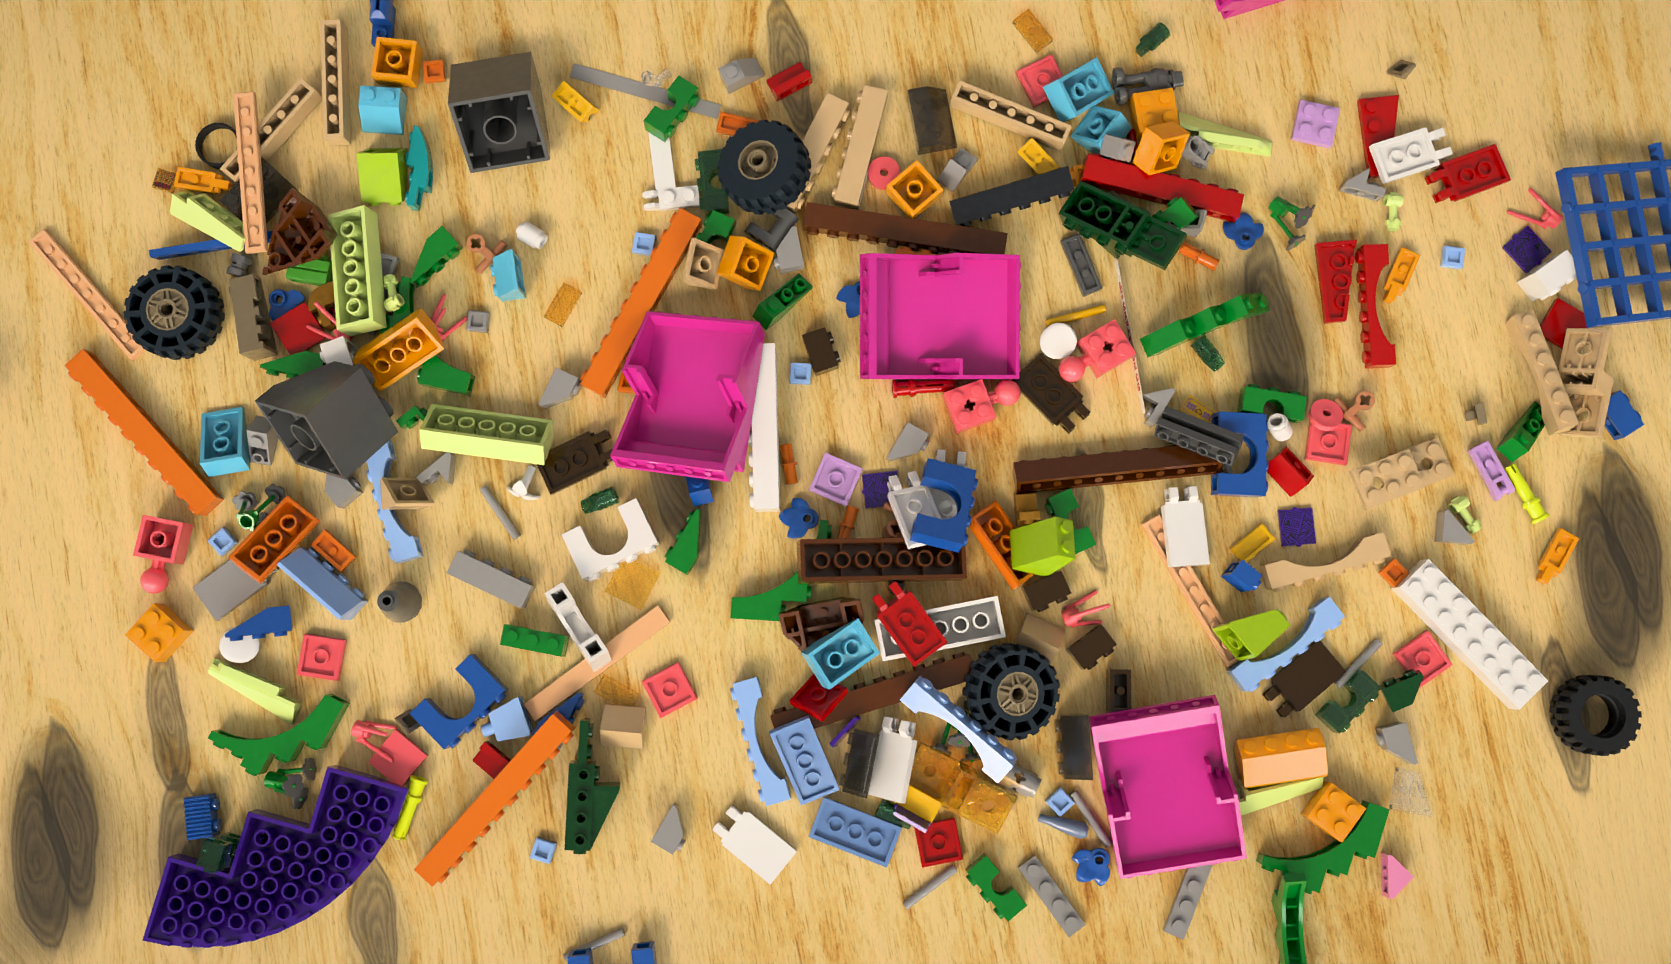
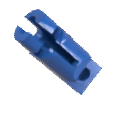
M370 0L369 19L373 24L371 39L373 47L376 45L377 37L394 38L396 8L393 6V0Z

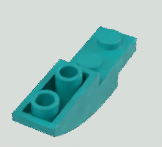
M414 126L413 132H410L409 135L410 148L405 155L406 165L413 170L409 175L410 189L406 192L405 202L411 210L420 211L423 192L432 193L433 161L424 133L418 126Z

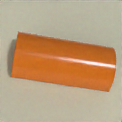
M287 495L228 558L253 580L262 584L278 567L279 561L287 557L314 529L320 520Z
M997 500L972 516L969 529L1012 590L1035 575L1012 569L1010 531L1016 528Z

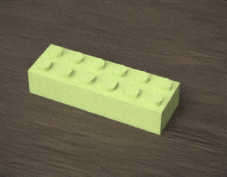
M365 205L329 214V222L338 234L331 245L337 330L349 336H355L387 328L378 214Z
M431 404L419 429L421 449L539 465L545 464L554 440L553 420Z

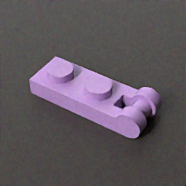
M1485 441L1467 450L1494 501L1501 499L1504 494L1509 495L1515 491L1489 441ZM1499 481L1502 484V487L1498 488V486L1496 485V483Z

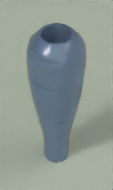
M1039 814L1038 822L1047 824L1065 834L1079 839L1087 837L1089 827L1084 822Z

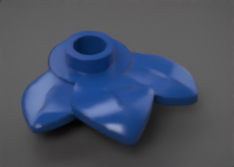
M1245 212L1240 213V217L1235 223H1223L1224 234L1227 238L1234 240L1236 246L1241 250L1253 247L1255 240L1259 239L1264 232L1263 224H1254L1251 216Z
M860 281L854 286L847 285L843 287L836 297L838 301L846 303L848 318L860 315Z
M276 289L271 292L269 296V303L272 306L269 312L271 320L274 321L299 306L305 300L303 294L296 290L286 292L282 289ZM282 296V302L278 303V298Z
M793 498L792 508H787L779 514L781 522L790 526L787 537L791 539L805 536L808 529L814 528L819 522L818 513L810 509L807 501L801 498ZM807 515L811 516V520L809 522L805 521V517Z
M1095 848L1092 851L1081 849L1072 856V859L1079 864L1076 871L1077 881L1089 882L1094 879L1099 886L1107 882L1110 876L1108 868L1110 856L1105 849ZM1102 857L1103 860L1101 862H1098L1095 860V858Z

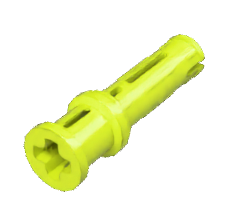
M1516 463L1504 468L1523 501L1522 508L1526 509L1532 518L1531 523L1536 524L1548 518L1550 514L1546 513L1540 504L1541 499L1538 496H1534Z
M416 775L410 776L409 792L392 835L393 838L397 840L401 838V841L406 840L416 806L422 801L423 797L421 795L425 785L429 782L426 778Z

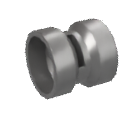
M232 253V263L228 266L226 273L235 277L248 275L247 268L252 265L253 260L246 256Z

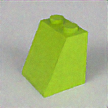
M367 148L356 153L362 203L368 202L369 206L381 205V202H388L390 206L401 205V202L405 201L408 181V166L405 162V155L408 148Z
M1055 516L1010 531L1012 569L1047 577L1076 559L1072 520Z
M1275 609L1214 626L1212 630L1238 661L1257 657L1291 625L1288 623L1287 617L1281 611Z

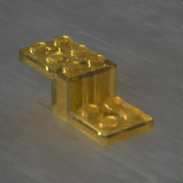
M920 742L915 751L909 784L938 798L941 807L998 834L1017 800V795L979 777L975 768L923 742ZM926 766H934L936 768L935 772L932 775L925 774L924 769ZM992 801L994 807L991 810L983 809L984 802Z

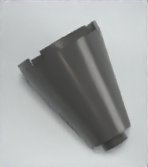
M395 582L378 596L377 604L389 620L405 623L418 615L422 607V597L414 585L408 582Z

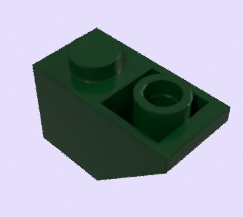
M1407 670L1402 673V677L1386 679L1382 682L1383 685L1379 686L1392 712L1413 704L1424 677L1419 670Z

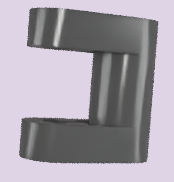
M786 208L783 210L779 209L776 213L771 214L777 220L768 232L750 222L745 232L771 251L776 252V249L791 227L799 220L794 213Z

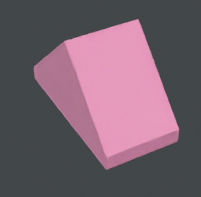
M1381 853L1382 895L1393 899L1413 879V876L1392 855Z

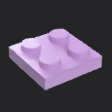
M1300 100L1298 102L1291 140L1330 149L1333 145L1340 108Z
M825 453L809 491L847 507L863 469Z

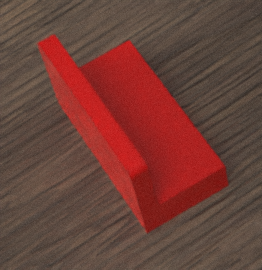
M799 62L767 79L766 82L778 102L812 84V76L809 70H805L802 63Z
M1287 446L1268 462L1267 473L1290 497L1307 486L1314 477Z
M485 741L480 746L478 754L473 758V762L493 779L511 761L490 741Z

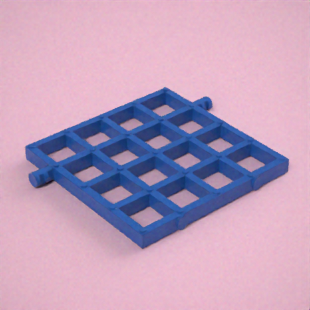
M1661 142L1648 145L1651 161L1569 167L1555 172L1562 203L1561 211L1564 213L1578 281V292L1581 296L1587 328L1671 319V310L1664 311L1658 282L1671 281V272L1656 273L1650 246L1666 245L1671 268V192L1666 170L1671 169V159L1665 160ZM1650 171L1656 198H1640L1635 172ZM1604 175H1620L1625 201L1609 202ZM1588 176L1594 203L1578 205L1572 178ZM1658 208L1663 235L1648 236L1643 209ZM1627 210L1633 238L1617 239L1612 212ZM1596 213L1601 241L1585 242L1580 214ZM1635 247L1640 275L1625 277L1619 249ZM1603 250L1609 278L1593 280L1588 252ZM1643 285L1648 313H1632L1627 286ZM1611 287L1617 316L1601 318L1595 289Z

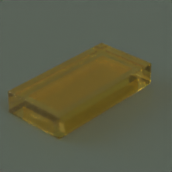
M563 282L544 318L562 328L582 292Z
M606 674L602 676L594 690V693L615 705L634 706L640 696V693Z

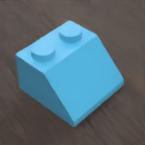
M360 86L358 106L363 132L403 135L407 96L401 88Z
M1093 106L1070 137L1091 153L1099 154L1105 134L1125 138L1132 126L1122 112Z
M510 249L493 257V264L490 265V269L496 281V284H493L495 296H498L502 302L526 298L519 256L513 249Z

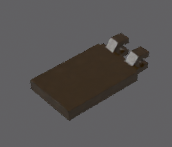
M1041 353L1019 373V379H1012L1020 387L1021 393L1052 425L1058 426L1060 424L1068 434L1075 429L1074 423L1068 418L1073 411L1082 420L1090 415V411L1082 404L1084 396L1070 382L1064 380L1060 376L1059 371Z
M604 430L597 434L588 431L551 449L545 464H537L550 495L607 469V466H609L608 462L613 461L610 457L613 449L603 453L599 444L612 439L609 431Z
M1320 640L1309 645L1308 650L1295 657L1291 663L1271 678L1273 685L1262 694L1267 701L1274 700L1280 694L1285 698L1286 702L1275 710L1280 717L1288 716L1293 710L1297 712L1304 709L1346 672Z

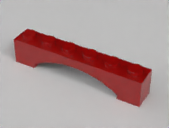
M1388 244L1362 245L1355 253V262L1358 263L1356 281L1359 283L1360 288L1358 302L1361 303L1359 321L1362 323L1360 340L1364 346L1362 362L1365 363V369L1390 368L1396 365L1395 344H1390L1384 335L1376 310L1378 279L1382 269L1389 264Z

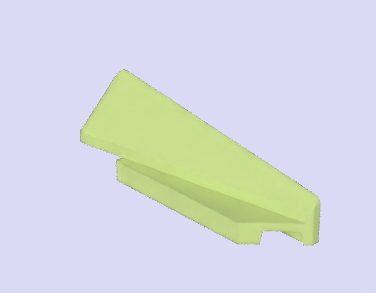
M1182 112L1178 113L1179 125L1190 133L1189 136H1199L1213 148L1271 156V140Z
M185 190L172 194L171 215L239 252L243 250L245 236L243 222L205 193L195 195L192 191Z
M213 658L208 669L210 675L290 724L295 722L302 702L285 696L284 693L287 687Z
M1324 777L1245 789L1242 780L1239 779L1236 791L1238 793L1241 816L1318 790L1323 787Z

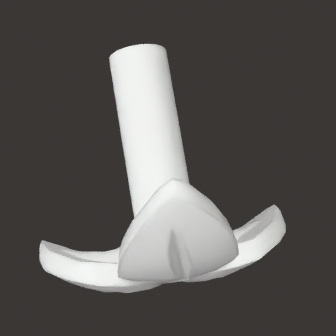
M528 465L523 479L516 482L513 488L507 485L506 489L516 497L521 496L525 500L539 499L541 496L531 495L527 492L536 468Z

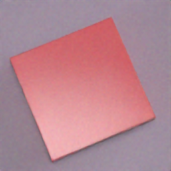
M1052 54L1016 71V75L1033 108L1049 101L1043 87L1063 76Z
M1309 420L1304 460L1347 465L1352 425L1340 423L1335 430L1322 431L1314 427Z
M1425 630L1392 653L1404 671L1414 669L1415 671L1419 670L1424 677L1420 687L1453 665L1428 630Z
M304 634L296 675L339 681L347 640Z
M679 662L642 681L660 718L698 699Z
M395 729L379 748L392 757L393 761L390 762L375 753L369 760V763L392 783L404 786L410 776L415 773L429 755L398 729Z

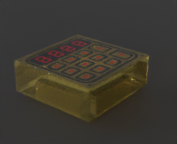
M158 168L152 187L174 194L176 173Z

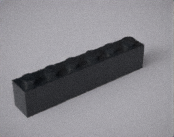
M1065 166L949 202L955 224L969 226L972 225V220L980 219V222L992 219V214L999 213L1002 216L1012 213V208L1019 207V210L1031 207V203L1036 201L1039 204L1050 202V197L1056 195L1059 198L1070 196V191L1075 189L1069 167Z

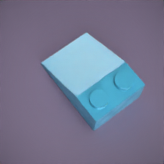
M1097 57L1043 87L1058 120L1061 122L1078 116L1114 94Z
M243 407L202 413L200 465L208 477L250 470V453Z
M856 618L817 640L803 650L801 654L822 687L831 689L879 655L880 652L860 620Z

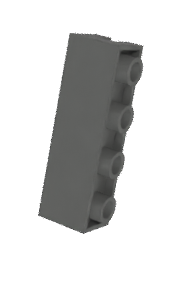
M1168 406L1165 407L1162 418L1158 419L1154 436L1161 440L1169 441L1182 448L1189 449L1230 466L1233 465L1241 450L1244 439L1243 435Z

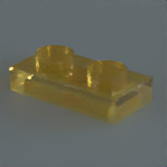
M1029 9L1012 22L1036 54L1053 41V38Z

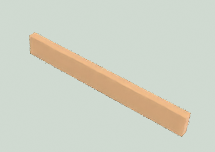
M254 91L234 93L245 252L247 254L268 252L256 93Z
M43 229L29 241L33 248L131 360L135 361L146 351L132 339L133 334L128 333L126 328L128 322L48 230Z
M1158 514L1142 523V528L1224 665L1229 667L1238 660L1212 630L1214 626L1225 624L1192 567L1168 568L1161 515Z
M659 605L605 644L610 654L611 662L593 672L586 659H584L523 705L533 719L537 721L669 624L670 620Z

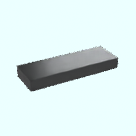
M1080 233L1061 240V246L1082 296L1085 297L1102 290L1103 288Z

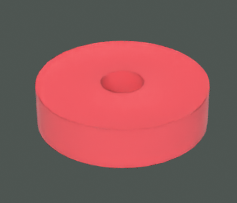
M878 157L871 162L868 168L869 182L880 190H886V186L900 175V168L897 162L890 157ZM886 171L888 174L886 176H882L880 172Z
M1320 399L1312 404L1308 412V418L1317 429L1332 431L1342 422L1343 411L1334 401Z

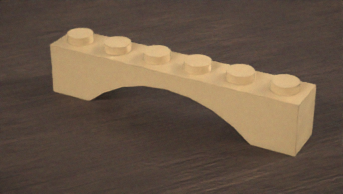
M1534 310L1513 315L1505 325L1512 342L1524 355L1534 375L1540 396L1542 419L1547 432L1551 436L1569 431L1577 426L1579 422Z
M1382 532L1357 539L1343 556L1323 566H1302L1287 560H1280L1259 567L1266 590L1273 589L1274 592L1286 590L1285 585L1293 584L1296 587L1306 584L1305 580L1313 578V581L1325 579V574L1333 573V576L1346 573L1345 569L1350 567L1353 570L1365 568V563L1372 562L1373 565L1385 562L1384 558L1390 557L1391 553L1385 534Z

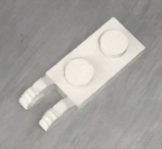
M698 185L658 191L651 190L642 193L645 199L659 198V203L643 205L646 211H667L700 207Z

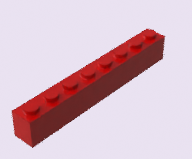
M1095 153L1088 154L1083 160L1079 182L1081 180L1100 189L1114 190L1120 194L1167 205L1175 197H1178V199L1185 197L1194 210H1206V216L1234 222L1240 217L1244 194L1238 193L1236 189H1222L1216 184L1210 183L1206 185L1200 183L1197 179L1191 178L1187 180L1172 173L1168 175L1163 173L1148 175L1133 163L1128 165L1114 158L1110 160L1102 158V155Z

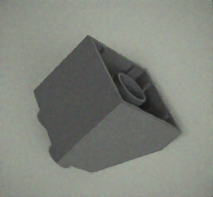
M531 52L451 65L448 106L470 173L550 160V142L542 91Z
M337 361L331 362L275 384L255 400L295 464L344 480L398 433L390 419L394 414L392 407L385 399L376 395L371 386L375 383V378L362 364L353 366Z

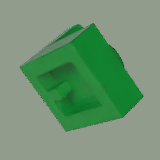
M414 406L396 422L401 428L411 429L419 423V419L424 421L428 411L424 407Z

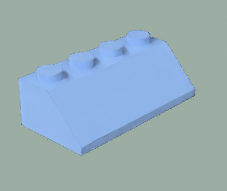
M300 547L279 561L278 567L339 620H352L368 602L364 598L365 594L360 589L351 587L348 584L350 582L349 579L342 574L338 575L333 571L334 566L325 560L323 562L318 558L319 553L311 547Z

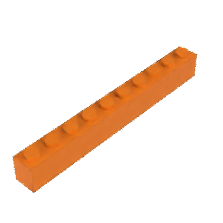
M682 208L671 216V224L668 230L665 229L662 232L659 246L653 248L650 254V262L648 265L645 264L640 272L641 278L638 282H634L630 292L632 294L628 300L625 299L623 301L619 317L613 319L610 325L611 331L608 335H604L600 343L602 347L599 352L594 353L590 361L592 364L589 370L586 369L581 376V385L603 398H606L624 366L647 311H655L689 250L691 238H696L703 225L699 217Z
M82 349L64 365L69 370L68 375L76 382H80L83 392L96 400L94 404L100 410L106 411L109 415L107 417L109 421L122 429L121 434L127 440H132L135 444V450L149 459L147 463L154 470H158L162 474L161 479L166 484L172 485L175 488L174 493L181 500H185L189 504L187 507L193 514L207 516L224 500L93 352Z
M559 711L553 713L416 866L414 871L432 887L437 882L442 884L450 875L447 871L451 867L455 869L463 861L461 856L464 852L467 851L469 853L477 845L475 840L479 836L483 838L491 829L489 824L493 820L497 822L504 815L503 809L506 805L511 806L519 798L516 794L521 789L525 791L533 782L530 780L534 774L538 776L546 768L544 763L548 758L553 760L560 752L558 747L562 743L566 745L574 736L572 732L576 727Z

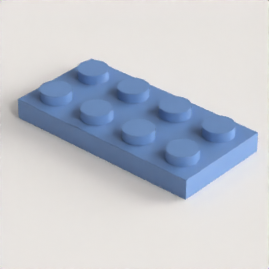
M809 715L769 731L801 805L840 790Z
M823 797L809 837L887 867L902 827Z

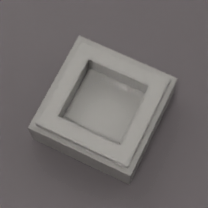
M468 310L466 330L469 332L488 333L490 313Z

